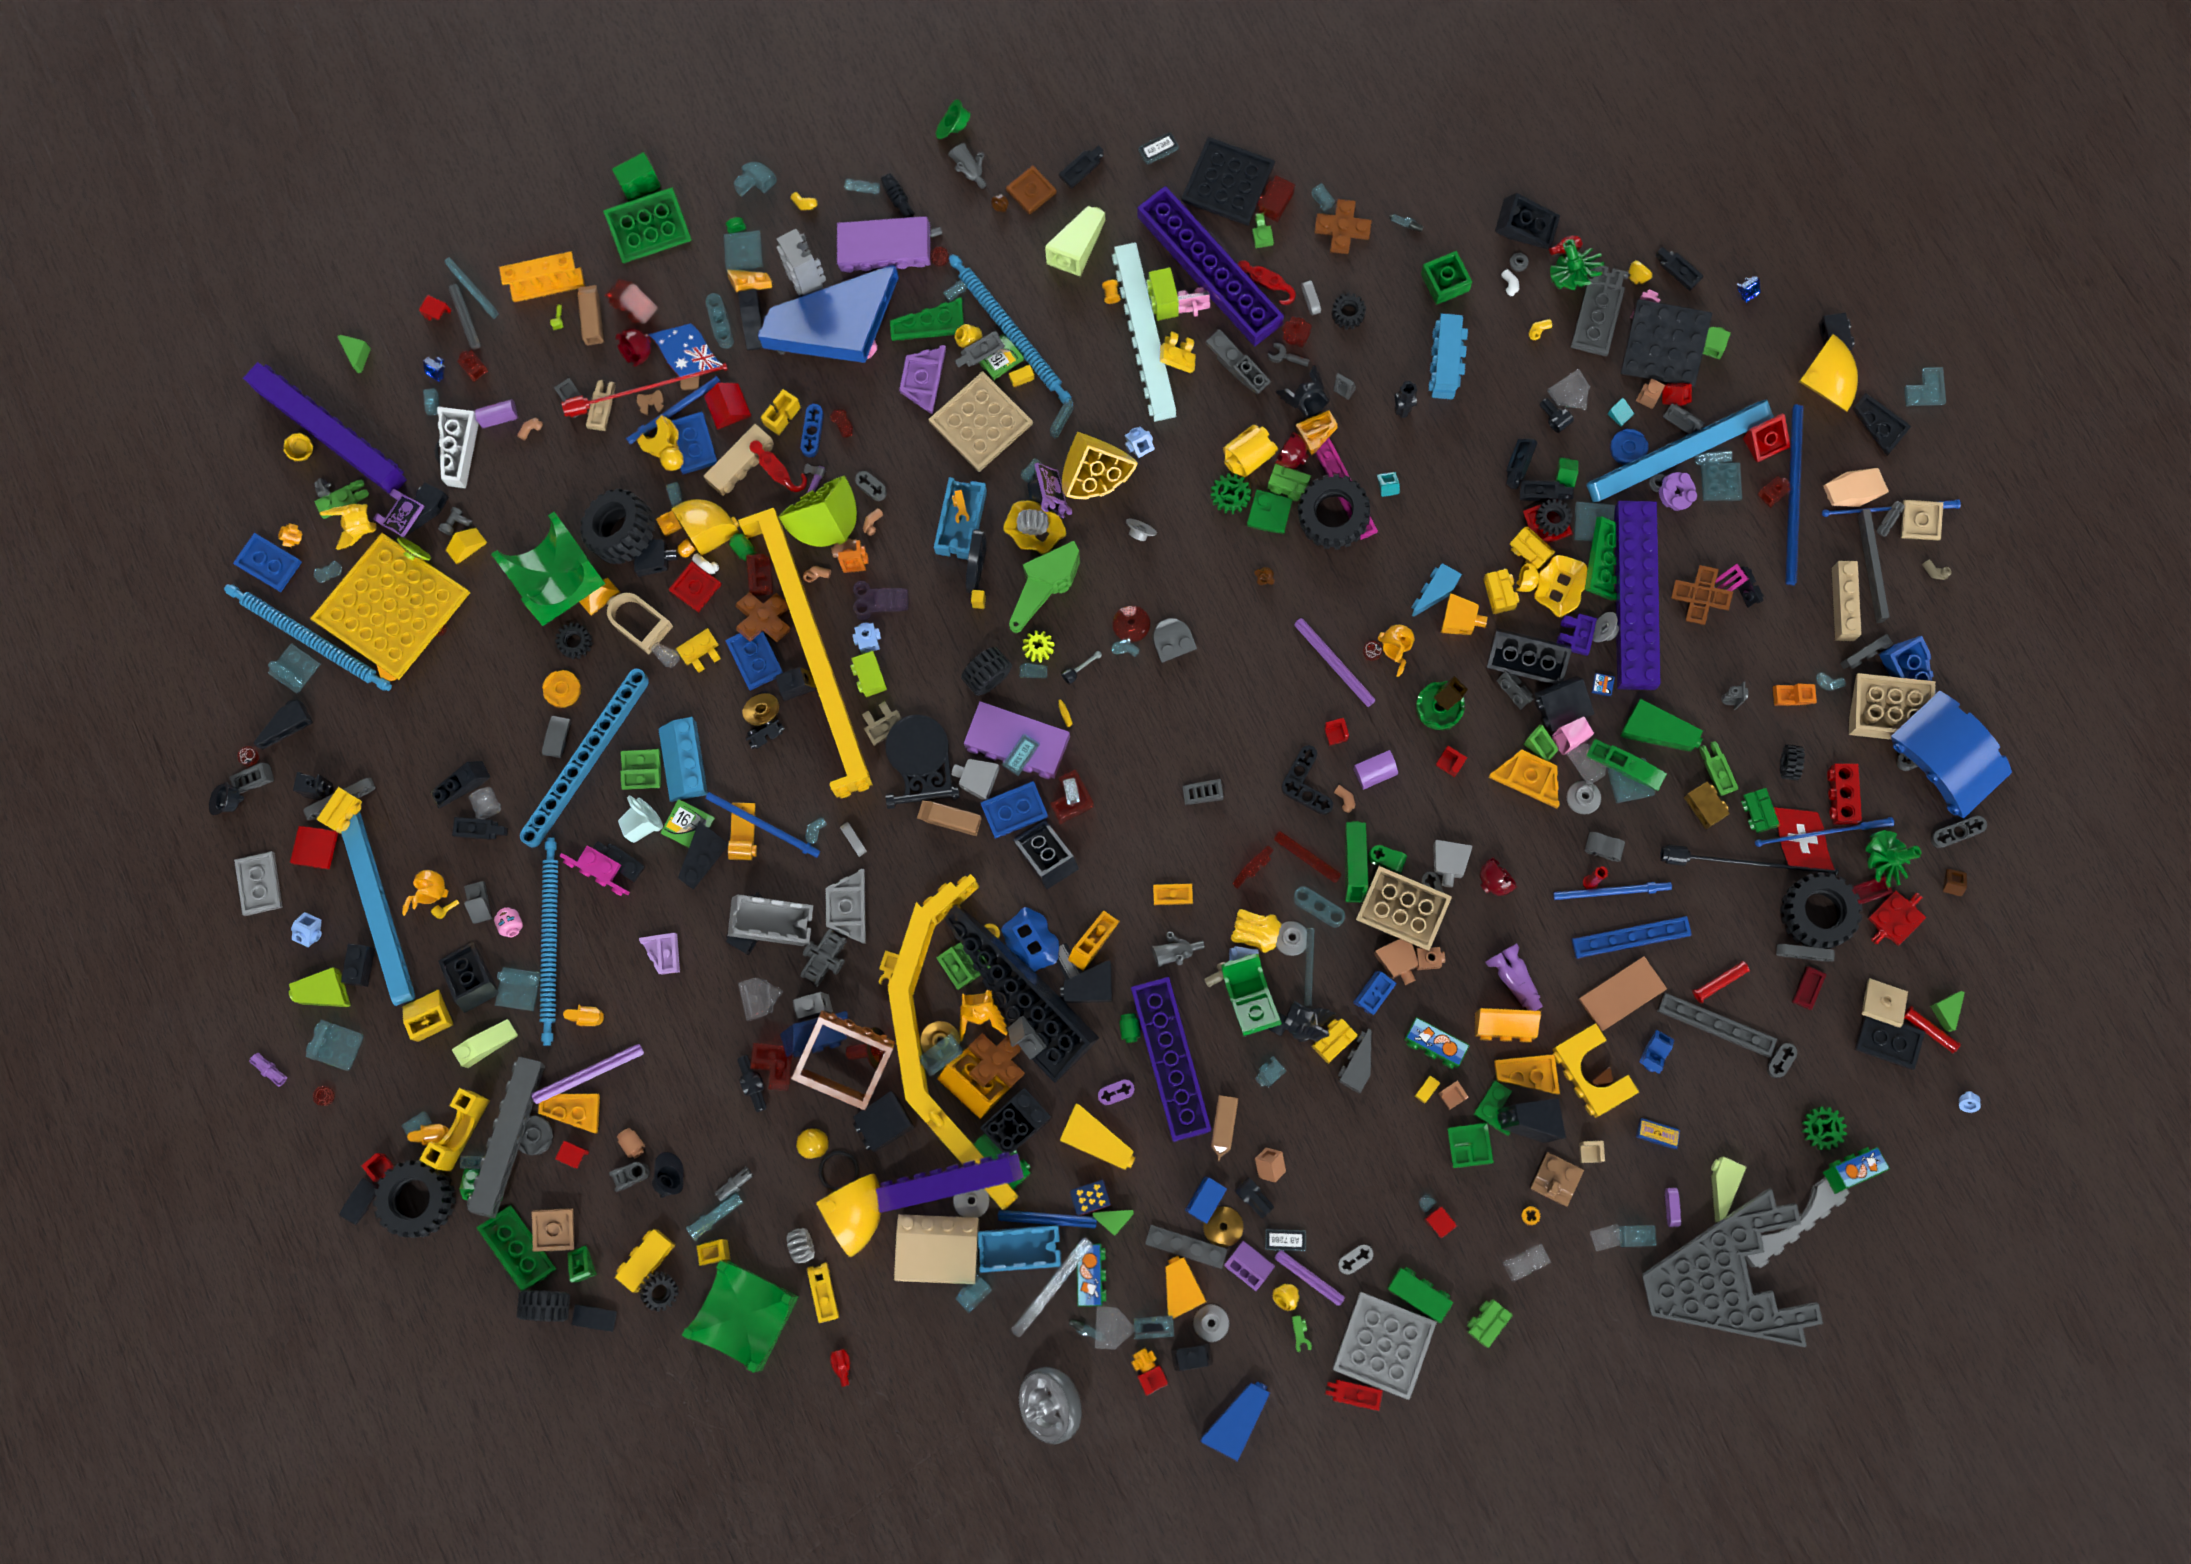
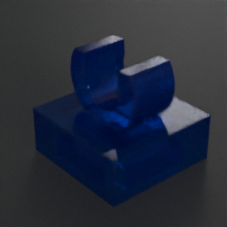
M1755 275L1751 278H1745L1743 284L1737 283L1738 291L1741 292L1742 300L1745 302L1750 301L1761 293L1760 280Z
M439 356L434 360L427 357L423 361L424 373L440 382L444 378L443 370L445 366L442 363L445 360Z

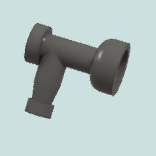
M452 507L450 510L451 514L446 523H441L438 529L444 534L452 536L454 532L452 526L455 521L470 527L472 520L461 516L462 511Z

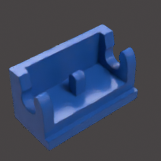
M1375 972L1353 1003L1358 1007H1362L1364 1012L1374 1015L1397 983L1383 972Z
M1204 1176L1185 1211L1207 1224L1227 1188Z

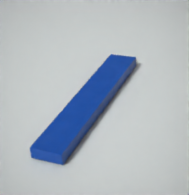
M1685 916L1574 938L1571 941L1577 959L1689 937L1692 933L1688 918Z

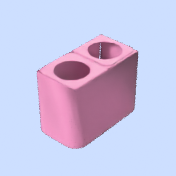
M1582 717L1558 728L1553 734L1552 739L1560 753L1565 755L1585 744L1594 732L1586 718Z

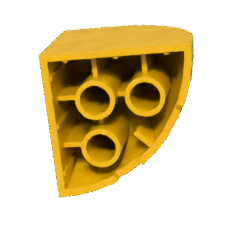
M1832 334L1799 382L1847 412L1855 398L1858 385V373L1853 355L1845 343Z
M1077 432L1064 465L1062 475L1063 493L1066 497L1074 499L1104 496L1114 491V488L1122 482H1125L1131 476L1138 463L1133 457L1117 447Z
M694 499L682 502L672 508L701 556L724 544L736 533L740 534L737 529L740 525L735 517L730 518L720 506L713 502Z
M875 1174L862 1177L816 1202L832 1233L850 1257L866 1246L880 1221L881 1213L879 1212L876 1189L880 1185Z

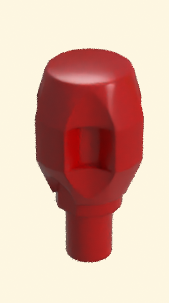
M1579 236L1565 237L1557 246L1550 248L1549 252L1551 255L1557 253L1566 254L1563 243H1566L1565 241L1574 240L1576 249L1579 250L1582 247V240Z
M845 1349L831 1352V1367L837 1376L840 1377L841 1386H848L849 1355Z

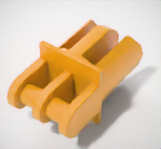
M578 1005V1010L567 1009L563 1013L564 1018L576 1021V1025L581 1027L600 1025L604 1020V1014L596 1007Z
M442 1124L421 1125V1130L408 1133L407 1138L411 1142H422V1145L427 1146L429 1142H440L449 1129Z

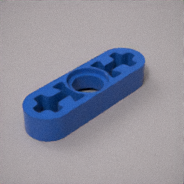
M811 404L807 407L802 433L801 451L804 456L809 458L814 457L818 453L824 417L822 408L817 404ZM814 410H817V412L819 413L815 415L816 422L813 421V416L811 414L814 413ZM816 427L817 432L814 435H809L807 433L808 428ZM809 440H812L811 445L814 449H810L808 452L806 448L809 447Z

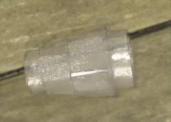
M658 642L652 646L651 651L665 667L672 668L678 663L680 657L677 651Z

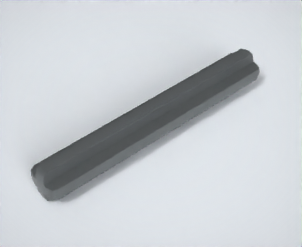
M457 284L450 285L448 289L472 350L480 348L481 345L460 288Z

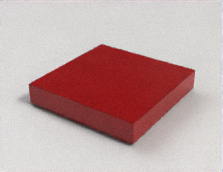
M691 561L668 590L699 613L722 584Z

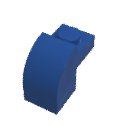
M1656 1030L1642 1053L1639 1062L1647 1070L1660 1074L1664 1068L1665 1059L1673 1048L1674 1039Z

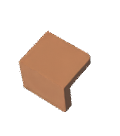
M1458 1081L1438 1093L1449 1110L1469 1098Z
M1265 1148L1255 1158L1258 1176L1261 1179L1276 1182L1286 1172L1281 1151Z

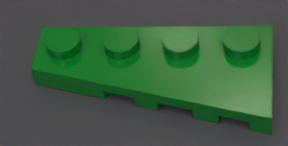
M962 297L950 303L939 304L940 306L932 309H924L917 314L912 313L890 320L892 341L955 335L956 330L964 324Z
M1597 517L1584 590L1613 601L1617 600V593H1614V584H1617L1616 576H1614L1616 557L1613 554V548L1616 547V522L1605 517Z

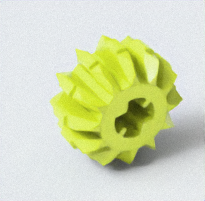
M1035 630L1034 636L1028 633L1029 639L1023 640L1025 646L1022 649L1026 652V658L1031 657L1032 662L1038 658L1039 663H1042V657L1048 660V654L1054 653L1052 647L1055 645L1054 642H1051L1052 637L1050 635L1046 636L1045 631H1042L1041 635H1039L1038 631ZM1042 645V647L1035 649V646Z

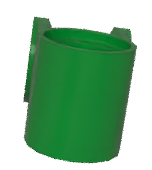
M1376 845L1368 853V859L1373 865L1401 874L1407 855L1382 845ZM1377 851H1379L1380 856H1382L1379 859H1377L1376 854H1374Z

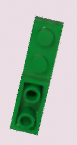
M1594 739L1586 755L1587 758L1620 772L1623 776L1656 791H1659L1667 773L1614 745L1610 746L1597 739Z

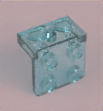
M320 1020V1023L314 1029L315 1035L313 1040L306 1048L307 1054L305 1057L346 1071L350 1070L362 1043L363 1034Z

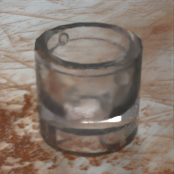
M491 787L479 789L469 796L478 819L489 818L501 810V804L498 803Z

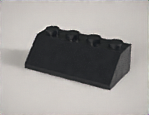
M1496 628L1487 668L1558 684L1564 680L1572 648L1569 645Z

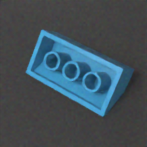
M693 717L673 720L660 727L659 735L670 802L707 795L708 791L697 722Z

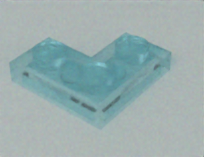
M1943 367L1923 368V385H1907L1905 387L1906 406L1944 405L1946 403Z

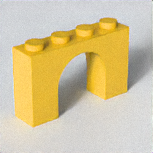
M1596 1023L1552 1049L1554 1051L1552 1055L1555 1056L1556 1062L1558 1064L1561 1063L1565 1069L1563 1071L1565 1077L1569 1081L1572 1080L1575 1085V1093L1579 1098H1583L1586 1103L1585 1108L1587 1112L1595 1118L1639 1093L1629 1075L1604 1088L1595 1087L1584 1079L1581 1073L1582 1058L1588 1051L1606 1041Z
M459 1088L450 1104L451 1107L457 1110L453 1125L440 1142L428 1143L419 1160L435 1169L452 1171L490 1100L475 1092Z

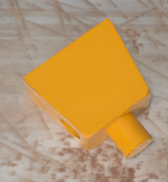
M1450 594L1440 633L1471 635L1474 626L1486 627L1488 617L1477 615L1478 604Z

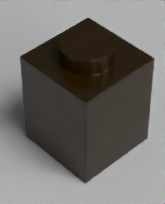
M1454 676L1439 688L1434 698L1440 706L1448 711L1464 697L1468 689Z

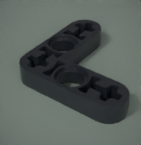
M1304 746L1283 781L1282 792L1285 796L1321 815H1327L1332 811L1333 801L1324 794L1303 784L1317 757V750L1313 746ZM1311 751L1313 758L1309 757L1306 764L1303 763L1305 758L1304 752ZM1295 767H1303L1305 770L1304 775L1297 776L1294 773ZM1292 783L1294 784V789L1299 790V787L1303 789L1300 791L1299 796L1297 797L1295 796L1297 792L1294 790L1288 792L1287 787L1285 785H1290ZM1310 792L1313 795V799L1308 802L1304 801L1302 794ZM1316 796H1318V802L1324 803L1326 801L1328 802L1327 806L1330 808L1322 810L1321 805L1317 802L1315 806L1312 804L1315 802Z

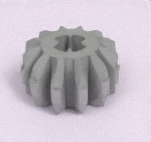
M1028 509L1022 510L1018 514L1017 527L1023 534L1037 536V534L1042 535L1047 532L1049 522L1047 514L1043 513V511Z
M801 1228L789 1232L786 1240L793 1261L795 1263H804L813 1259L815 1253L814 1245L808 1230Z

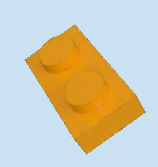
M1192 884L1153 885L1154 905L1193 904Z

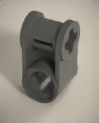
M635 1162L609 1172L616 1186L615 1192L627 1189L647 1179L650 1175L649 1166L645 1163ZM640 1166L643 1172L641 1176L637 1177L635 1170Z

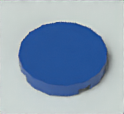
M1625 429L1617 433L1612 439L1610 452L1618 463L1626 465L1647 454L1648 442L1641 432L1635 429Z

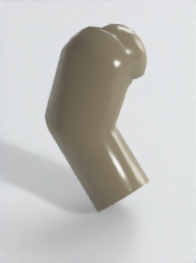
M1930 559L1922 564L1930 577L1934 579L1945 580L1952 573L1949 567L1936 568Z
M1226 962L1219 963L1217 965L1219 971L1205 978L1208 987L1224 979L1221 965Z

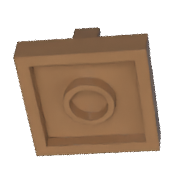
M1546 1152L1530 1189L1568 1207L1584 1170Z
M573 1208L532 1211L533 1251L574 1250Z

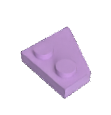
M676 933L639 938L640 943L647 950L650 960L654 962V967L658 974L680 972Z

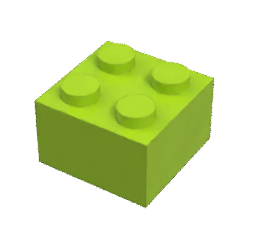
M1171 268L1149 272V279L1146 280L1153 315H1156L1157 321L1177 317L1179 300Z

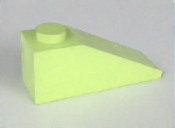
M509 1019L467 1039L453 1048L452 1051L460 1065L469 1068L516 1038L518 1034Z
M1726 1157L1716 1159L1711 1168L1713 1171L1711 1177L1715 1222L1717 1223L1727 1216L1746 1169L1745 1166Z

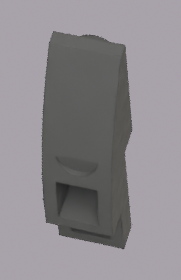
M1220 329L1205 342L1218 356L1216 359L1241 383L1257 395L1271 382L1247 355L1244 356Z

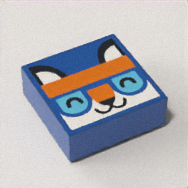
M1596 673L1591 693L1610 697L1615 677Z

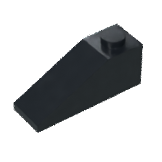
M757 289L738 291L747 351L764 349L758 339V332L762 329L763 321Z
M298 699L288 701L285 706L277 711L254 741L255 746L263 750L312 724L313 721L305 705Z

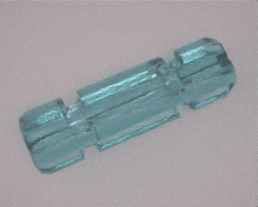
M846 179L845 189L847 190L855 189V191L871 192V194H879L880 184L878 183L870 184V182L853 181L854 179Z
M1727 450L1723 453L1721 451L1708 452L1705 455L1700 453L1695 456V463L1697 465L1704 464V462L1706 464L1719 463L1722 460L1723 462H1728L1733 458L1732 451Z

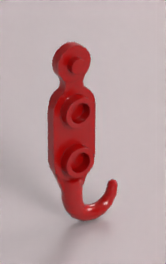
M1240 261L1238 263V266L1245 274H1249L1254 282L1271 290L1288 292L1290 298L1286 301L1280 300V304L1289 305L1295 300L1296 293L1294 288L1287 284L1277 273L1262 266L1251 267L1247 261Z
M757 440L750 443V451L759 456L760 465L774 481L786 486L787 489L793 492H800L806 487L807 478L804 473L801 474V485H794L790 480L787 469L773 453L764 451L761 442Z

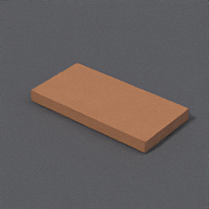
M1644 956L1579 998V1001L1602 1032L1667 988Z

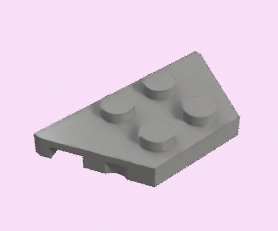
M860 869L857 873L849 877L847 876L841 879L840 882L826 888V927L866 944L865 870Z

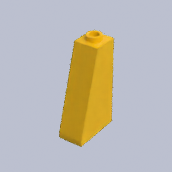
M1078 1104L1075 1105L1060 1141L1125 1171L1127 1167L1131 1168L1135 1157L1132 1156L1134 1151Z

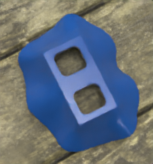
M1024 907L1016 916L1003 925L1001 932L1005 938L1006 946L1034 972L1057 962L1059 957V941L1048 930L1047 920L1042 914ZM1028 924L1032 933L1025 938H1021L1017 930L1023 925ZM1034 941H1038L1042 949L1036 954L1031 955L1027 946Z

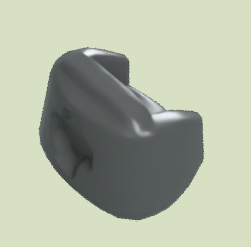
M318 479L314 482L317 495L320 498L331 494L329 489L331 486L330 482L327 483L324 479Z

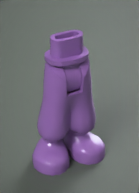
M1516 943L1485 963L1489 967L1498 968L1499 977L1519 1003L1523 1004L1522 1007H1526L1528 1011H1536L1543 1007L1539 1000L1540 995H1538L1536 987L1531 980L1525 962L1517 955L1519 946ZM1504 956L1509 960L1510 966L1506 963Z

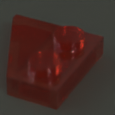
M1269 845L1242 869L1232 884L1238 889L1249 877H1254L1260 870L1259 867L1261 865L1265 867L1270 862L1271 858L1269 856L1274 850Z

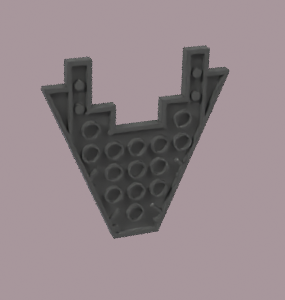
M1769 1188L1644 1272L1642 1277L1650 1314L1660 1318L1806 1347L1803 1328L1823 1324L1819 1304L1814 1302L1777 1310L1772 1290L1752 1293L1744 1257L1765 1252L1760 1232L1801 1225L1797 1204L1791 1203L1776 1206L1773 1191Z

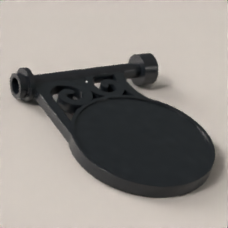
M910 715L897 721L887 735L885 748L889 762L900 772L904 779L905 794L894 797V793L886 794L887 809L895 808V804L953 797V800L956 801L957 798H960L959 788L954 787V785L952 786L948 757L949 743L942 726L934 719L924 715ZM944 763L946 783L943 787H934L931 782L932 778L939 777V781H935L936 785H940L943 782V776L936 771ZM926 776H928V777H927V783H926V781H925L923 778H921V777H926ZM914 782H922V792L920 794L910 795V788L913 791H917L920 789L919 784H917L916 787H914Z

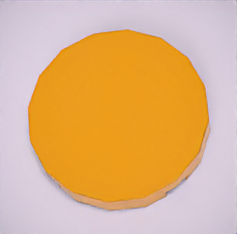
M567 670L552 672L546 677L542 688L544 698L551 705L559 708L571 706L578 700L581 693V685L578 678Z

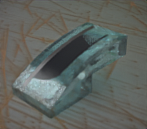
M1172 1316L1134 1319L1135 1339L1174 1336Z

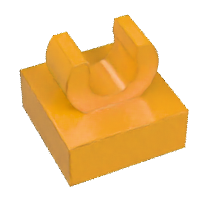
M673 511L665 513L656 519L665 537L682 528Z

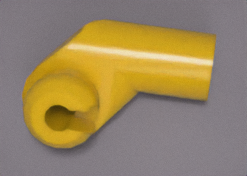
M1551 320L1535 322L1529 331V337L1532 340H1538L1543 330L1552 328Z

